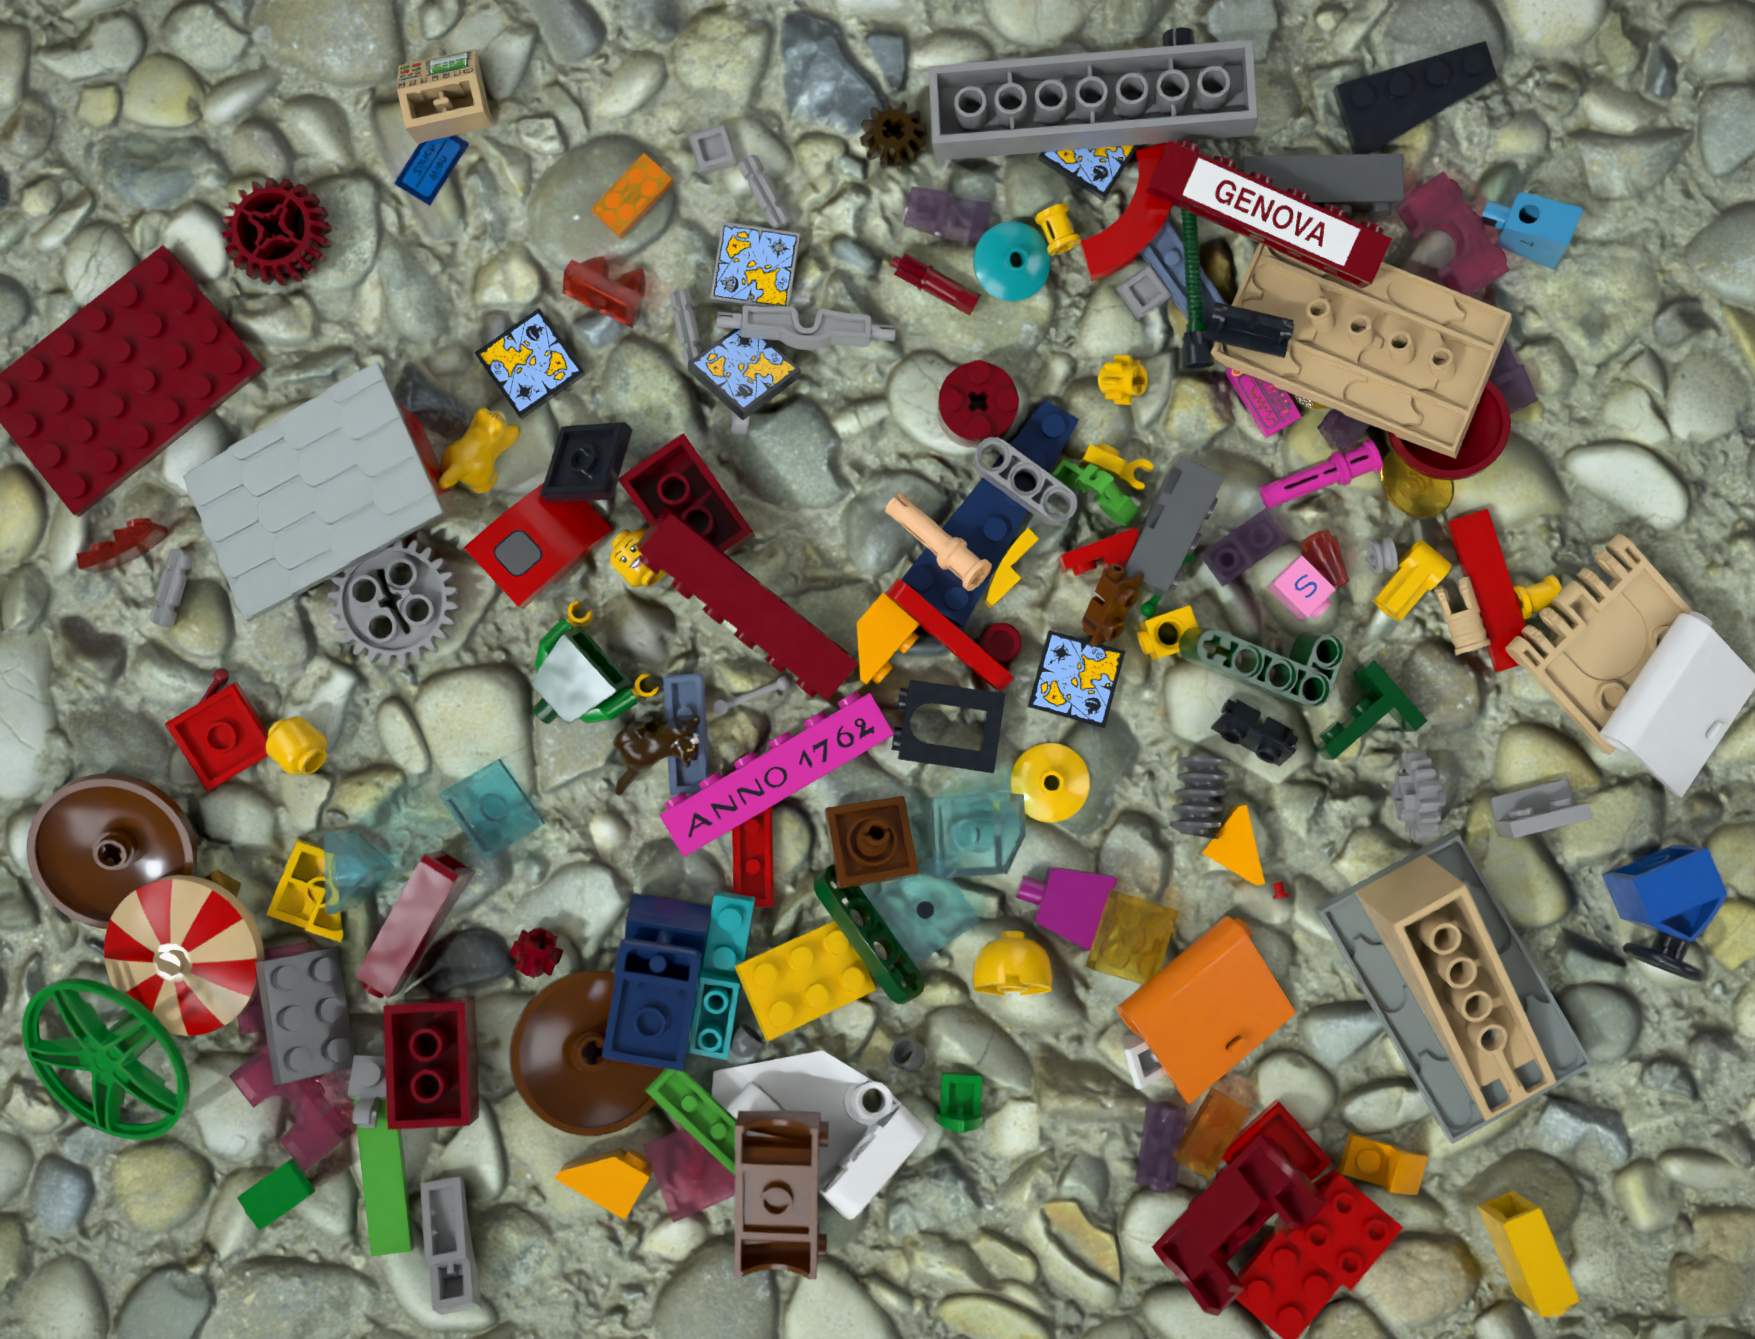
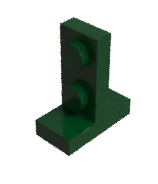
M1375 660L1364 662L1353 671L1373 697L1370 698L1369 695L1362 697L1349 709L1352 715L1342 724L1338 721L1332 723L1319 735L1323 741L1315 749L1325 760L1336 759L1387 713L1391 715L1405 732L1417 731L1428 721Z

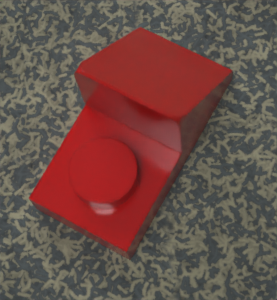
M1132 528L1060 555L1057 560L1062 573L1072 570L1074 576L1085 574L1097 569L1095 562L1100 560L1103 570L1109 568L1111 564H1118L1124 568L1139 536L1137 528Z

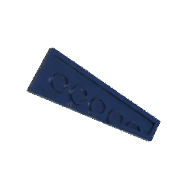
M1045 400L1010 445L1050 473L1079 419ZM1000 455L991 468H996L1003 464L1002 455ZM1019 473L1014 477L1015 486L1019 490L1029 492L1035 488V480L1030 474ZM982 478L942 529L953 538L958 537L965 540L967 548L979 559H986L992 564V568L985 580L971 591L966 590L962 586L963 581L951 570H944L938 565L937 556L928 548L923 551L901 580L915 590L943 616L964 627L1028 510Z

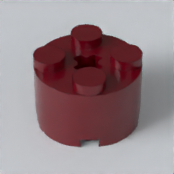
M975 360L963 364L946 377L940 388L937 403L940 426L949 439L964 447L977 448L983 440L990 437L1003 439L1015 420L1019 396L1013 380L1000 367L983 360ZM971 399L976 402L980 399L985 402L984 412L979 408L974 412L969 409Z

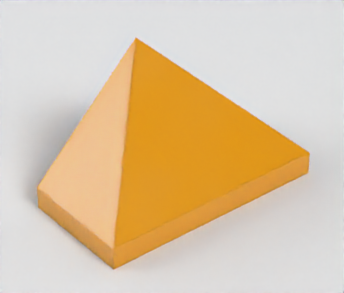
M1231 805L1222 820L1221 827H1218L1214 835L1219 837V840L1210 839L1202 853L1251 884L1257 886L1265 884L1247 805Z

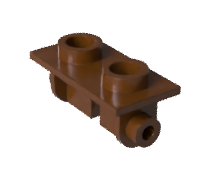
M1111 564L1109 568L1103 570L1095 592L1105 602L1098 596L1093 597L1081 621L1083 631L1093 636L1089 644L1091 648L1107 641L1112 642L1121 635L1125 628L1124 619L1129 609L1136 603L1139 597L1138 589L1144 578L1142 573L1129 578L1124 574L1125 569L1118 564Z

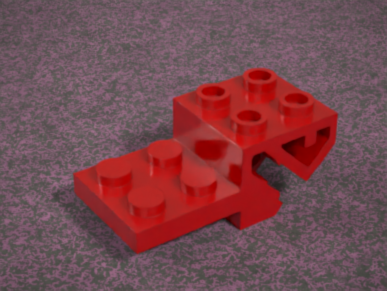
M1335 1169L1313 1182L1329 1203L1302 1231L1288 1228L1281 1217L1278 1216L1274 1221L1277 1227L1236 1275L1245 1289L1235 1299L1282 1339H1298L1342 1284L1352 1291L1404 1228Z

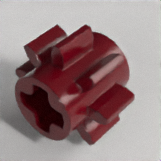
M540 927L529 932L523 929L518 941H514L509 955L518 958L515 969L531 978L539 977L544 973L551 976L555 965L559 964L563 954L562 949L555 947L558 937Z

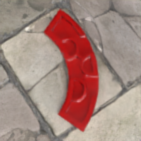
M1167 143L1136 150L1138 182L1129 206L1107 229L1090 238L1081 240V250L1091 282L1109 276L1132 263L1136 256L1152 241H1155L1163 230L1173 205L1145 193V190Z

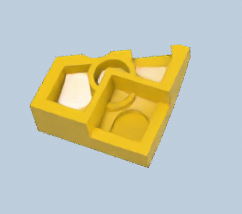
M297 838L266 915L303 927L305 931L341 942L343 929L336 854Z

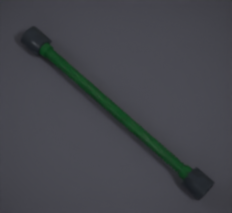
M1173 28L1165 31L1162 35L1163 47L1195 44L1194 31L1190 28ZM1181 209V215L1183 216L1181 220L1183 221L1182 235L1184 236L1186 299L1188 300L1186 303L1188 305L1187 315H1189L1187 317L1189 321L1186 324V332L1184 337H1182V367L1185 369H1202L1213 366L1214 357L1211 354L1213 349L1212 342L1205 340L1207 335L1206 323L1202 320L1203 310L1201 309L1203 306L1201 304L1203 302L1201 300L1202 291L1200 290L1202 288L1200 285L1201 275H1199L1201 271L1199 270L1200 256L1198 255L1197 215Z

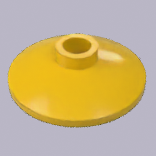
M1044 743L1028 749L1018 758L1011 773L1010 786L1016 804L1026 815L1042 822H1059L1073 816L1083 806L1090 789V777L1084 761L1075 751L1061 744ZM1049 775L1056 776L1059 781L1058 787L1053 791L1046 789L1044 786V780Z

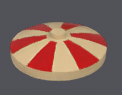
M174 875L147 883L133 891L119 904L106 930L104 960L109 980L114 988L129 995L148 1009L170 1034L193 1036L218 1030L238 1017L250 1005L259 990L255 962L264 961V948L254 919L246 907L232 893L220 885L200 877Z

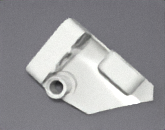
M823 1050L713 1071L711 1096L736 1120L738 1111L821 1112V1122H829L828 1147H820L818 1194L844 1218L849 1220L855 1218L922 1141L929 1130L891 1094L887 1086L880 1082L872 1081ZM868 1089L876 1090L881 1098L879 1108L871 1113L862 1104V1097Z

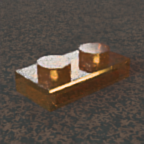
M1211 1087L1171 1157L1207 1180H1210L1247 1116L1249 1109Z

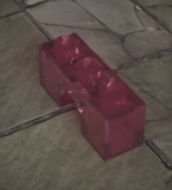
M1443 171L1404 196V201L1395 211L1415 240L1430 231L1444 232L1453 240L1455 245L1454 258L1441 268L1437 274L1447 288L1472 297L1498 280L1510 269L1506 264L1507 258L1503 250L1498 245L1493 244L1484 232L1485 226L1481 217L1476 212L1470 211L1462 199L1463 193L1458 183L1451 178L1449 179Z
M268 1045L229 1075L230 1079L253 1108L267 1101L272 1096H282L293 1104L296 1111L295 1124L279 1141L304 1172L353 1134L348 1127L350 1125L348 1117L340 1108L332 1107L324 1097V1087L316 1077L313 1076L285 1084H274Z

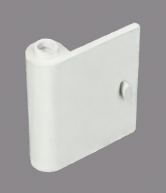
M1691 611L1689 615L1680 613L1599 733V736L1612 747L1637 758L1669 790L1681 798L1755 689L1754 672L1711 628L1713 622L1695 611Z

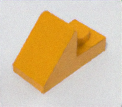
M1349 1132L1339 1172L1346 1176L1381 1185L1391 1193L1418 1195L1428 1156Z

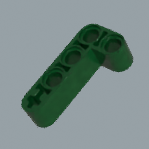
M1192 627L1183 632L1179 640L1180 653L1188 662L1288 703L1309 707H1319L1327 702L1345 654L1344 644L1338 636L1310 631L1304 632L1297 637L1289 658L1217 629ZM1320 643L1321 653L1319 657H1317L1316 650L1318 644ZM1203 644L1214 647L1216 650L1214 653H1208L1203 648ZM1240 652L1241 664L1236 668L1235 658ZM1274 667V678L1270 682L1269 672L1271 668ZM1307 681V691L1303 695V684Z

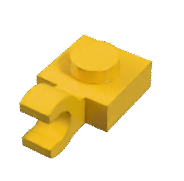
M1098 443L1097 447L1091 444L1088 446L1079 465L1086 468L1091 463L1098 467L1100 471L1109 473L1114 477V480L1118 479L1124 482L1132 490L1142 491L1146 484L1135 479L1134 470L1140 468L1151 472L1154 465L1150 461L1136 459L1131 463H1126L1127 460L1118 457L1120 452L1109 445Z

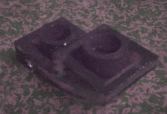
M1265 508L1199 555L1223 587L1289 540Z

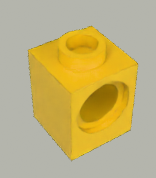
M1189 605L1140 623L1142 631L1137 632V637L1145 655L1150 653L1153 661L1179 652V640L1183 632L1189 628L1198 627L1191 606ZM1162 624H1169L1175 628L1177 639L1173 645H1165L1160 641L1158 630Z

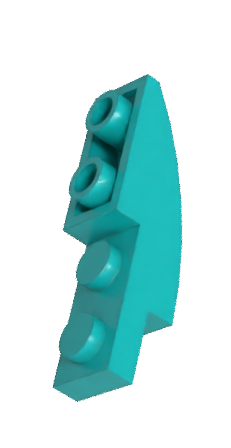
M715 891L688 1053L728 1060L742 986L734 965L745 961L747 957L755 897Z

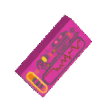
M1231 368L1225 371L1265 439L1302 417L1287 391L1274 387L1272 383Z

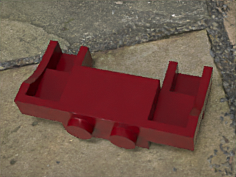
M1259 1134L1229 1166L1224 1167L1216 1174L1215 1181L1203 1194L1196 1196L1190 1201L1188 1209L1160 1237L1152 1248L1162 1263L1185 1285L1202 1311L1218 1316L1245 1289L1227 1262L1273 1214L1277 1212L1288 1228L1302 1231L1329 1202L1307 1174L1294 1167L1272 1138Z

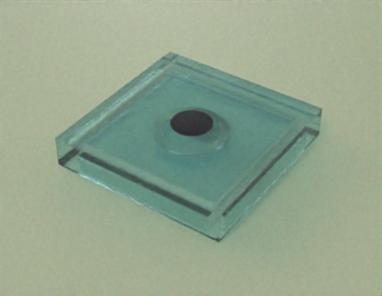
M936 854L918 865L919 874L917 877L898 879L870 898L893 935L915 965L981 921Z

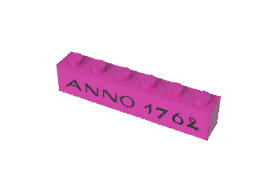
M856 691L839 701L838 705L841 710L829 717L826 716L824 711L803 722L806 730L792 737L789 731L768 743L772 750L757 757L753 751L734 762L733 764L737 770L724 778L720 772H717L698 783L702 790L688 798L685 792L665 802L664 806L667 811L659 816L682 856L685 857L893 736V731L872 695L868 693L861 697L860 693Z

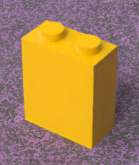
M1514 1190L1477 1205L1516 1297L1542 1318L1545 1316L1548 1318L1561 1316L1569 1311V1306L1580 1302L1540 1207Z

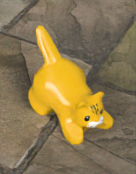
M487 408L478 409L462 439L448 446L442 456L440 470L443 475L438 482L439 488H450L458 481H461L471 486L475 493H486L496 485L498 473L495 470L496 460L505 450L518 441L521 433L519 427L515 424L507 426L506 417L501 411H489Z

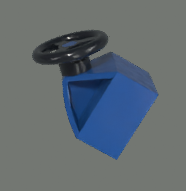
M1674 844L1602 874L1620 919L1657 932L1651 948L1628 942L1623 946L1625 954L1682 978L1695 982L1704 981L1706 977L1704 971L1684 962L1683 959L1689 948V943L1694 941L1713 920L1728 894L1709 849L1706 847Z

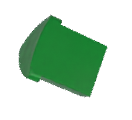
M941 1072L940 1110L935 1112V1122L946 1129L958 1133L970 1132L983 1125L984 1115L980 1114L982 1074Z

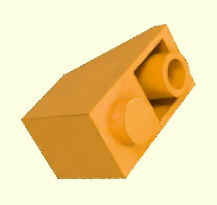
M884 593L879 596L857 621L860 680L866 686L872 680L879 684L893 668L888 662L898 650L905 654L920 637L914 632L919 627V623Z

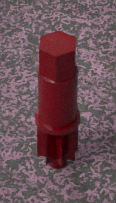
M905 253L902 258L895 255L890 263V266L896 269L895 276L916 286L917 290H923L969 316L981 296L979 293L933 269L932 265L927 266Z

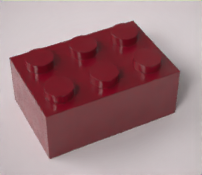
M684 433L618 478V481L650 526L664 509L668 507L728 556L756 537L751 527Z
M475 996L399 999L383 1005L387 1130L470 1126L479 1118Z

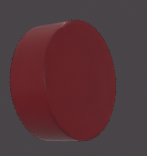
M1003 622L991 625L984 632L981 640L982 649L998 663L1008 662L1015 658L1022 645L1019 631L1011 624Z

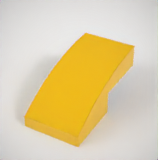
M1029 528L1010 547L991 580L985 604L990 609L1021 579L1011 567L1039 540Z

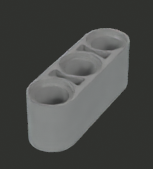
M990 437L978 445L974 455L975 470L980 476L1033 515L1051 526L1063 525L1074 515L1077 508V499L1072 490L1000 438ZM988 449H995L1001 453L1003 464L996 468H990L983 463L981 454ZM1019 473L1030 474L1035 480V488L1029 492L1019 490L1015 486L1014 477ZM1053 496L1063 498L1068 506L1067 513L1061 516L1051 514L1047 508V500Z

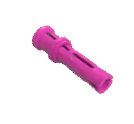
M1369 438L1364 440L1362 446L1344 453L1339 451L1331 453L1326 462L1296 472L1270 484L1259 486V493L1267 510H1270L1272 507L1305 496L1334 483L1346 486L1351 484V479L1371 471L1374 473L1382 472L1381 456L1375 443ZM1303 483V484L1298 485V486H1296V487H1293V488H1291V489L1285 490V489L1290 488V487H1292V486H1295V485H1297V484Z

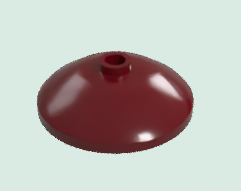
M1488 379L1456 459L1398 438L1389 431L1387 433L1396 454L1414 471L1433 479L1461 480L1483 472L1499 458L1510 435V411L1500 390Z

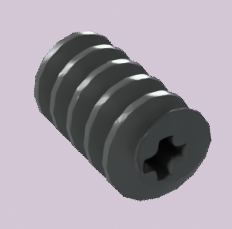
M1197 754L1179 759V763L1190 770L1189 772L1177 774V779L1187 784V787L1175 790L1174 795L1185 800V803L1172 806V811L1181 815L1182 819L1171 821V828L1179 831L1181 834L1219 840V837L1210 833L1209 829L1221 827L1222 821L1211 816V813L1223 811L1224 805L1213 799L1216 796L1226 795V789L1217 785L1216 781L1228 779L1229 774L1219 769L1218 765L1230 763V759Z

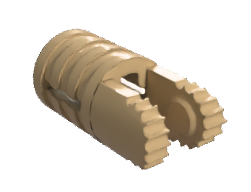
M1469 576L1459 579V590L1467 607V610L1454 613L1449 591L1444 585L1434 587L1444 621L1448 624V631L1452 636L1451 640L1455 646V654L1458 655L1491 645V641L1486 635V629L1483 626V620L1479 614L1481 611Z

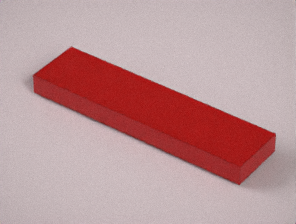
M1482 510L1447 521L1446 523L1463 576H1469L1481 611L1479 614L1483 620L1487 638L1491 641V645L1486 647L1494 672L1519 666L1506 652L1505 647L1516 636L1525 639L1521 631L1526 625L1489 510Z

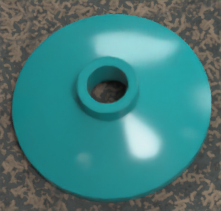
M1015 221L997 224L987 230L976 245L973 256L976 278L988 294L999 300L1016 302L1027 299L1042 288L1049 275L1051 262L1047 251L1048 246L1043 237L1027 224ZM1012 253H1017L1021 257L1022 262L1018 268L1010 263Z

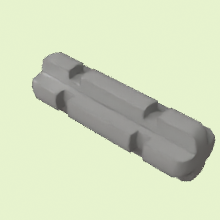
M750 155L739 162V169L745 180H749L748 186L762 211L767 212L766 218L772 229L778 230L791 222L790 214L785 205H781V198L766 172L763 173L764 169L758 156Z
M684 289L670 293L669 297L672 309L676 311L673 316L679 343L684 348L681 351L683 362L688 368V362L702 353L703 349L702 346H699L701 338L694 310H691L694 307L690 291Z
M178 549L170 550L166 564H169V568L163 571L155 598L158 601V605L153 606L150 614V621L152 623L165 627H172L174 625L177 615L174 608L180 605L188 578L185 572L186 569L190 570L193 562V555L191 553Z

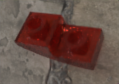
M151 518L127 521L126 528L113 530L115 542L94 543L90 545L91 551L76 553L78 567L80 570L97 573L126 564L147 553L168 536L167 527L153 523Z

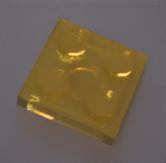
M1110 889L1085 967L1140 984L1146 983L1160 971L1179 911Z

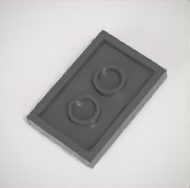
M338 946L255 962L274 1084H285L352 1067L355 1051Z

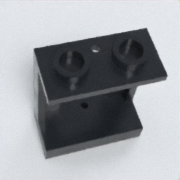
M909 680L908 688L900 687L897 711L905 713L903 727H894L891 750L899 751V760L994 773L1006 694ZM930 703L985 711L979 751L920 741L914 736L910 728L912 713L919 706Z

